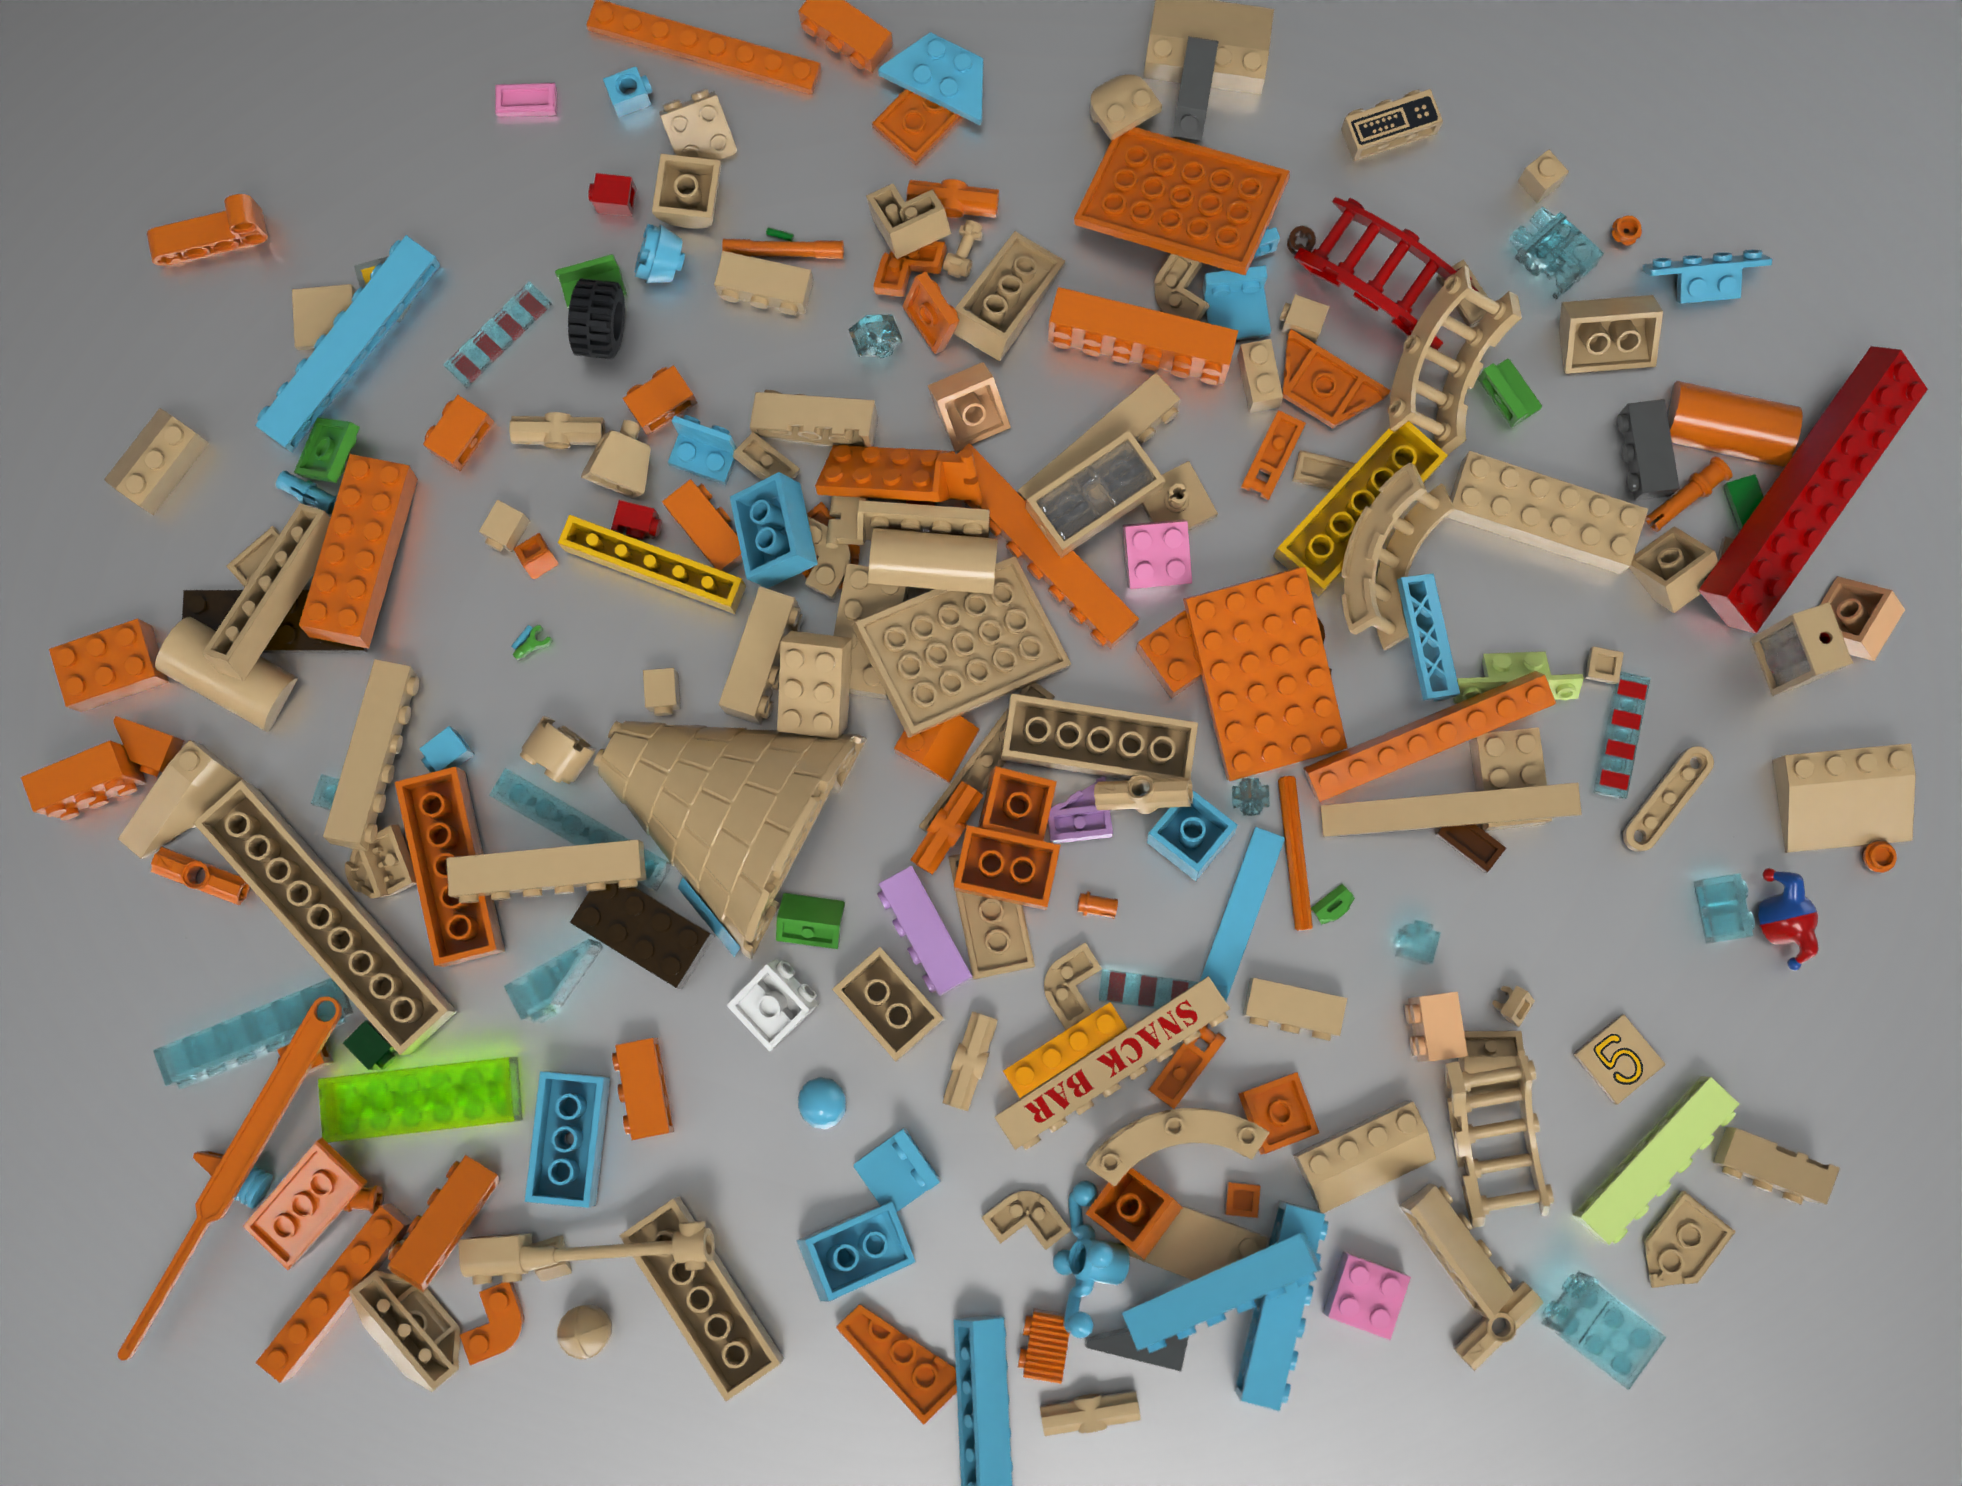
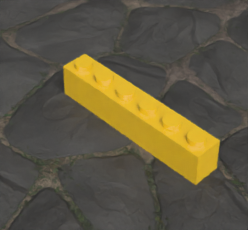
M572 515L568 516L558 544L568 553L733 614L736 613L746 588L742 578Z

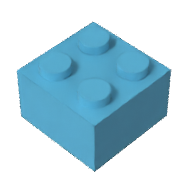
M1193 790V804L1190 807H1170L1148 833L1147 843L1193 880L1197 881L1235 835L1237 824Z

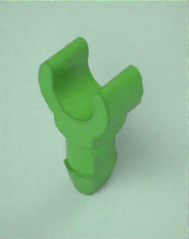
M541 625L535 626L523 645L515 650L513 656L516 660L523 659L534 650L551 645L553 642L551 637H547L543 641L537 640V635L543 631Z

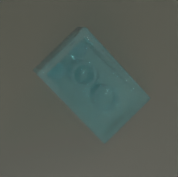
M587 939L505 985L504 988L520 1019L533 1021V1023L538 1021L543 1023L556 1016L555 1010L564 1005L603 949L601 942Z

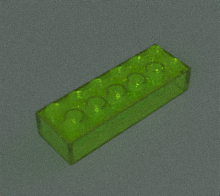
M504 1057L318 1079L322 1138L327 1143L523 1120L518 1057Z

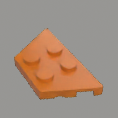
M1291 329L1289 331L1282 384L1283 398L1333 429L1384 400L1389 395L1390 389Z

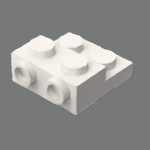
M777 959L767 963L727 1004L728 1008L769 1052L819 1005L815 1000V991L807 984L801 985L793 977L795 971L786 961L779 962Z

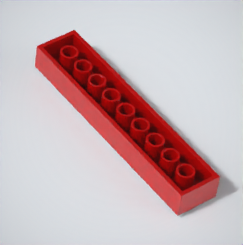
M1871 346L1699 588V592L1727 626L1755 634L1759 631L1928 390L1902 350Z

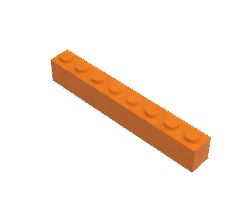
M970 443L967 444L958 454L963 450L972 451L977 472L976 477L979 481L983 501L979 505H972L970 500H964L963 502L966 507L990 510L989 531L996 537L1000 534L1008 542L1005 546L1009 552L1016 556L1017 559L1021 556L1029 564L1026 568L1031 575L1038 581L1042 578L1050 586L1048 588L1049 593L1058 602L1063 600L1071 608L1069 613L1079 624L1085 622L1092 630L1090 635L1100 646L1103 647L1106 644L1112 649L1138 625L1139 618L1073 550L1060 558L1025 509L1026 501Z
M1534 671L1308 765L1303 769L1314 796L1321 802L1553 706L1556 702L1546 676Z

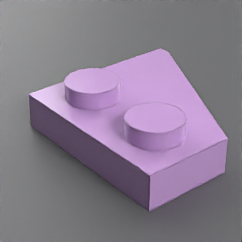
M1106 776L1098 778L1091 786L1083 791L1079 790L1064 803H1058L1051 808L1048 818L1050 843L1056 844L1113 837L1110 810H1097L1095 806V785H1097V782H1105Z

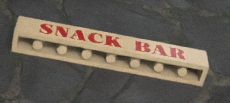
M1207 976L1015 1102L994 1118L1015 1150L1021 1146L1027 1150L1041 1141L1038 1135L1049 1128L1053 1133L1068 1122L1065 1117L1076 1111L1078 1115H1081L1093 1107L1092 1099L1101 1093L1106 1098L1119 1090L1121 1086L1118 1082L1127 1076L1134 1080L1148 1070L1145 1065L1156 1058L1158 1063L1174 1054L1175 1052L1172 1047L1183 1041L1187 1045L1200 1037L1199 1029L1208 1023L1213 1028L1226 1020L1228 1016L1225 1012L1230 1007L1210 977Z

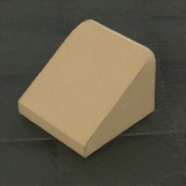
M563 1235L532 1243V1245L566 1248ZM560 1261L556 1264L534 1270L541 1281L551 1280L572 1273L570 1261Z

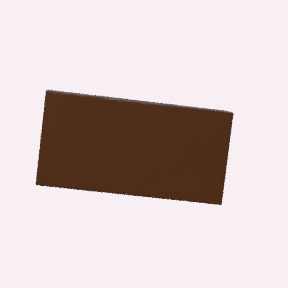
M1476 824L1441 827L1435 834L1484 873L1489 872L1506 849L1504 845Z

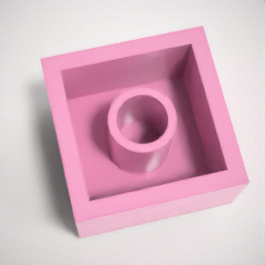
M1183 519L1122 525L1127 586L1130 589L1192 584L1188 521Z
M1343 1251L1323 1313L1328 1318L1391 1340L1411 1277Z

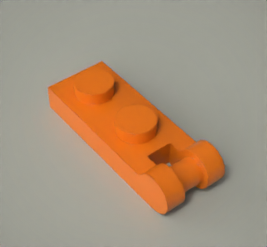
M1278 410L1241 488L1247 491L1252 489L1261 493L1260 497L1266 500L1270 499L1306 424L1305 422ZM1259 471L1270 475L1267 483L1256 478Z
M1208 1024L1199 1029L1201 1033L1200 1038L1209 1044L1203 1052L1194 1045L1199 1037L1187 1045L1183 1042L1148 1089L1172 1109H1175L1226 1039L1221 1033L1215 1034L1207 1027Z

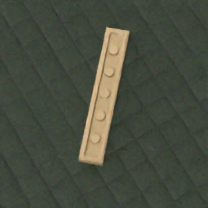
M1036 682L1023 687L1018 693L1019 695L1050 700L1055 698L1053 694ZM1008 708L919 825V828L928 833L926 830L939 810L945 807L950 796L961 781L983 794L987 789L991 770L996 766L1002 768L1007 761L1000 760Z

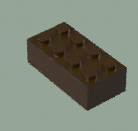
M618 883L606 884V890L589 891L570 921L574 926L677 989H683L715 937L714 934L637 887L618 888Z

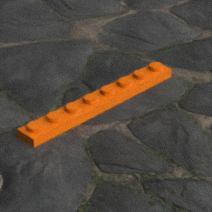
M603 0L594 1L586 24L588 31L813 95L821 71V64L816 61Z

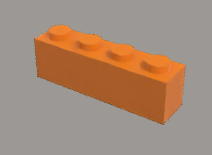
M467 1155L464 1156L461 1162L456 1161L451 1166L446 1175L448 1181L442 1189L436 1188L427 1202L429 1207L424 1215L415 1217L408 1228L410 1234L403 1244L399 1242L388 1257V1260H390L388 1266L391 1272L423 1292L499 1184V1178L496 1173Z

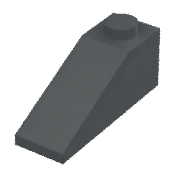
M1188 36L1172 136L1202 141L1219 42L1217 40Z
M1123 1328L1086 1337L1085 1347L1181 1371L1189 1337L1179 1340L1177 1335L1165 1340L1168 1346L1149 1353L1147 1348L1137 1350L1129 1329Z

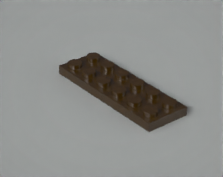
M184 590L182 619L192 617L217 631L243 590ZM302 590L262 652L367 653V648L309 637L299 626L309 590Z

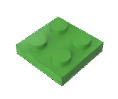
M317 417L294 473L303 478L337 483L338 478L345 470V462L349 452L356 444L357 433L360 427L348 421Z

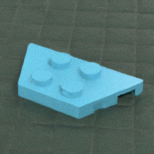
M930 32L879 67L878 75L981 125L983 99L982 57Z

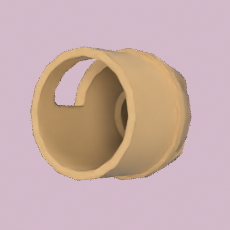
M582 1305L569 1310L561 1318L557 1328V1339L561 1348L569 1356L577 1359H588L597 1355L609 1342L612 1334V1322L609 1315L601 1307L595 1305Z

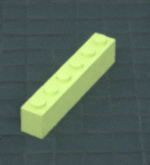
M1701 1076L1576 1210L1573 1216L1600 1242L1608 1245L1612 1242L1614 1244L1619 1242L1627 1234L1628 1229L1626 1227L1633 1219H1640L1649 1210L1650 1206L1648 1203L1655 1195L1659 1197L1664 1194L1671 1186L1669 1180L1677 1172L1682 1173L1691 1165L1693 1161L1691 1156L1698 1149L1703 1150L1713 1141L1714 1136L1712 1134L1720 1125L1722 1127L1726 1126L1735 1117L1736 1113L1734 1110L1738 1107L1739 1103L1712 1077Z

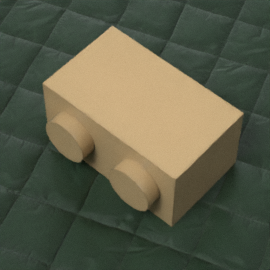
M1271 339L1241 344L1237 358L1249 413L1279 408L1283 394Z

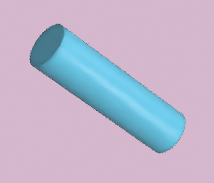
M528 625L511 647L515 650L520 647L530 636L533 628Z

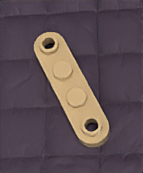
M1695 746L1685 750L1625 827L1623 840L1629 849L1636 852L1651 849L1712 771L1714 759L1707 749ZM1691 758L1698 761L1699 766L1697 769L1691 767ZM1635 831L1642 833L1643 839L1641 842L1635 840Z

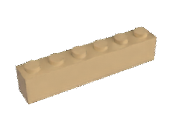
M1157 373L1153 374L1018 490V494L1026 501L1029 497L1129 430L1138 442L1141 441L1142 444L1147 442L1156 433L1155 427L1162 421L1165 424L1169 423L1179 413L1177 409L1180 398ZM1088 475L1076 481L1081 489L1092 482Z
M299 504L202 652L218 673L244 681L316 569L330 522V517L325 511Z
M374 659L323 837L333 845L368 851L370 843H373L376 839L378 813H382L385 808L386 795H384L387 783H391L395 769L392 764L395 754H399L402 748L403 737L401 733L403 726L408 724L411 716L410 701L412 695L415 696L419 689V678H417L418 676L411 666Z
M640 840L446 858L449 896L459 898V903L479 902V896L491 895V900L511 899L510 893L523 892V897L542 896V890L555 889V894L574 893V887L586 886L587 891L606 890V884L618 883V888H632L638 886V881L646 880L644 843Z

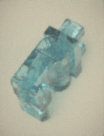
M1541 207L1529 221L1538 232L1532 235L1522 225L1511 234L1509 241L1518 251L1515 259L1520 264L1523 263L1524 267L1531 274L1538 276L1541 273H1545L1549 280L1555 276L1557 289L1553 293V298L1557 300L1596 267L1604 253L1577 227L1567 221V217L1561 211L1554 216L1545 207Z

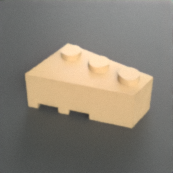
M1726 1127L1713 1162L1723 1167L1722 1173L1740 1180L1742 1175L1753 1179V1186L1771 1192L1772 1188L1784 1192L1782 1198L1802 1205L1803 1200L1827 1205L1840 1167L1819 1163L1808 1158L1806 1154L1795 1153L1778 1146L1777 1143L1732 1127Z

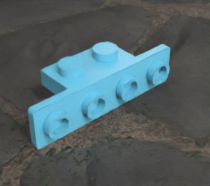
M1745 250L1743 255L1732 256V253L1720 252L1714 253L1713 258L1702 259V256L1688 255L1683 257V261L1673 262L1670 258L1653 259L1651 264H1643V271L1650 276L1678 274L1677 302L1680 304L1741 298L1742 268L1772 265V258L1762 254V250Z

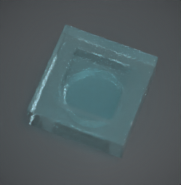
M321 774L311 804L331 810L339 779Z

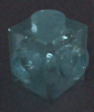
M893 314L866 315L848 329L859 357L876 356L877 359L886 358L894 353L893 349L903 342Z
M1415 920L1414 925H1404L1403 929H1399L1396 934L1394 947L1397 948L1395 956L1424 965L1432 964L1441 933L1433 931V925L1423 921Z

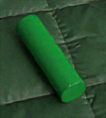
M769 227L766 230V235L788 241H793L794 234Z

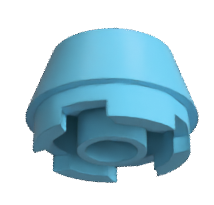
M647 224L643 234L644 240L636 260L635 277L644 279L645 283L672 282L676 270L681 271L685 253H681L683 240L662 224L659 227Z

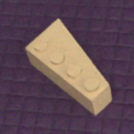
M765 390L764 393H755L750 429L751 432H754L759 437L828 447H833V445L874 447L878 414L875 400L807 396L803 394L791 395L782 394L775 390Z

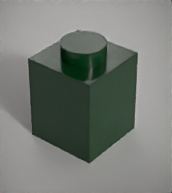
M365 1020L342 1043L368 1070H378L379 1068L383 1070L396 1058L394 1055L396 1050L369 1020Z

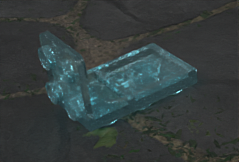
M1580 1271L1576 1275L1571 1274L1562 1285L1564 1292L1557 1301L1552 1300L1543 1312L1545 1318L1541 1324L1629 1390L1664 1342L1666 1336L1599 1285V1281L1593 1276Z

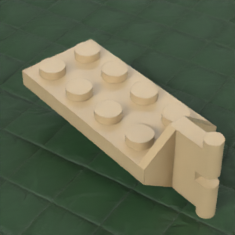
M831 496L829 515L841 518L828 521L826 547L831 549L838 548V543L864 545L866 540L872 539L873 528L989 538L990 510L877 502L868 501V498Z

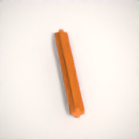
M1283 776L1279 778L1278 785L1294 925L1297 931L1312 929L1313 924L1296 778L1294 776Z

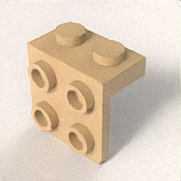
M704 89L691 94L692 100L681 103L680 99L663 105L664 110L660 111L659 114L675 155L721 160L736 153L735 142L714 91L709 93L708 89Z

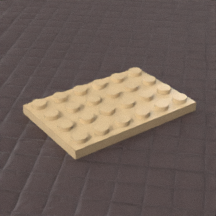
M1016 556L996 564L993 594L934 589L859 620L852 626L908 737H912L1039 681L1071 665Z

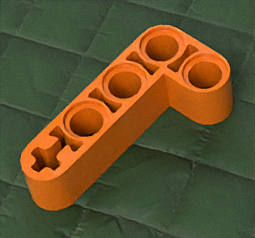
M236 194L224 200L226 211L152 228L147 231L152 262L159 266L173 265L264 243L267 241L268 235L262 208L251 196Z

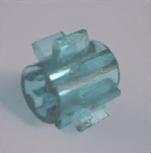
M1242 778L1239 787L1232 786L1233 808H1240L1244 816L1260 815L1263 807L1270 806L1269 786H1262L1259 778Z

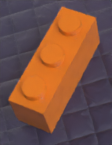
M806 0L798 10L801 27L806 33L813 37L819 36L832 51L836 53L842 52L859 69L865 68L873 73L893 47L892 33L845 0Z
M690 479L664 499L662 503L712 566L720 571L730 573L743 563L737 532H734L728 525L732 520L721 506L717 509L713 507L709 502L713 497L702 483L696 486Z
M658 1038L615 1045L616 1052L612 1053V1060L615 1071H620L622 1084H618V1095L620 1102H625L627 1115L623 1116L625 1133L627 1135L631 1134V1140L674 1132Z

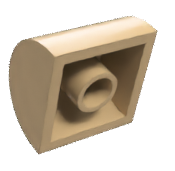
M660 154L652 206L653 215L665 223L683 228L699 229L711 226L714 218L721 161Z

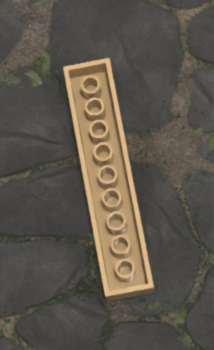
M240 780L193 823L399 1055H411L457 1012L253 784Z

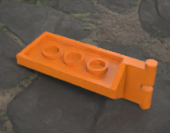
M833 445L815 485L818 495L933 502L956 499L970 500L972 505H979L983 501L971 450H963L960 454H955V451Z

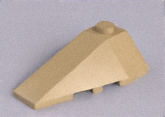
M189 740L168 763L118 840L139 858L144 859L175 840L181 833L190 828H195L196 826L193 823L240 780H245L204 745Z

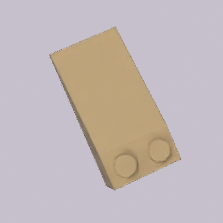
M1014 231L955 307L960 321L953 334L996 360L1001 361L1027 324L1066 261Z
M1182 1206V1210L1145 1260L1128 1247L1127 1249L1131 1257L1194 1281L1265 1249L1269 1238L1258 1232Z

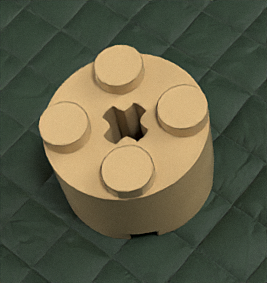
M543 716L522 746L523 750L520 756L532 765L538 763L545 767L546 771L544 774L558 783L561 781L567 784L575 782L596 750L589 748L591 745L567 727L562 726L557 729L552 726L555 720Z

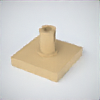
M1190 461L1162 474L1165 479L1162 490L1142 503L1151 522L1184 519L1188 521V531L1218 515Z

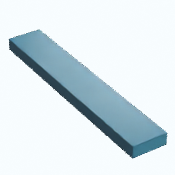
M1258 827L1254 828L1199 980L1200 982L1209 976L1225 1001H1227L1285 840V837Z

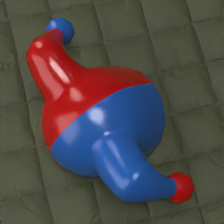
M1767 868L1762 873L1763 879L1768 882L1779 881L1784 885V891L1781 894L1761 901L1758 913L1760 926L1763 934L1772 944L1796 943L1799 946L1800 952L1798 955L1787 961L1789 969L1797 971L1801 968L1802 963L1818 954V941L1815 934L1818 924V913L1813 902L1805 896L1804 880L1800 874L1776 872L1774 869Z

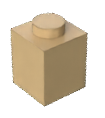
M1547 150L1525 168L1518 182L1538 204L1562 184L1569 171L1550 150Z
M1295 294L1292 304L1285 302L1279 319L1285 322L1281 332L1288 334L1292 329L1316 344L1330 306Z
M497 500L479 532L486 538L484 543L499 552L503 548L513 552L530 520L522 512Z
M674 668L643 670L645 708L650 712H654L655 716L672 715L673 710L681 709L679 673Z

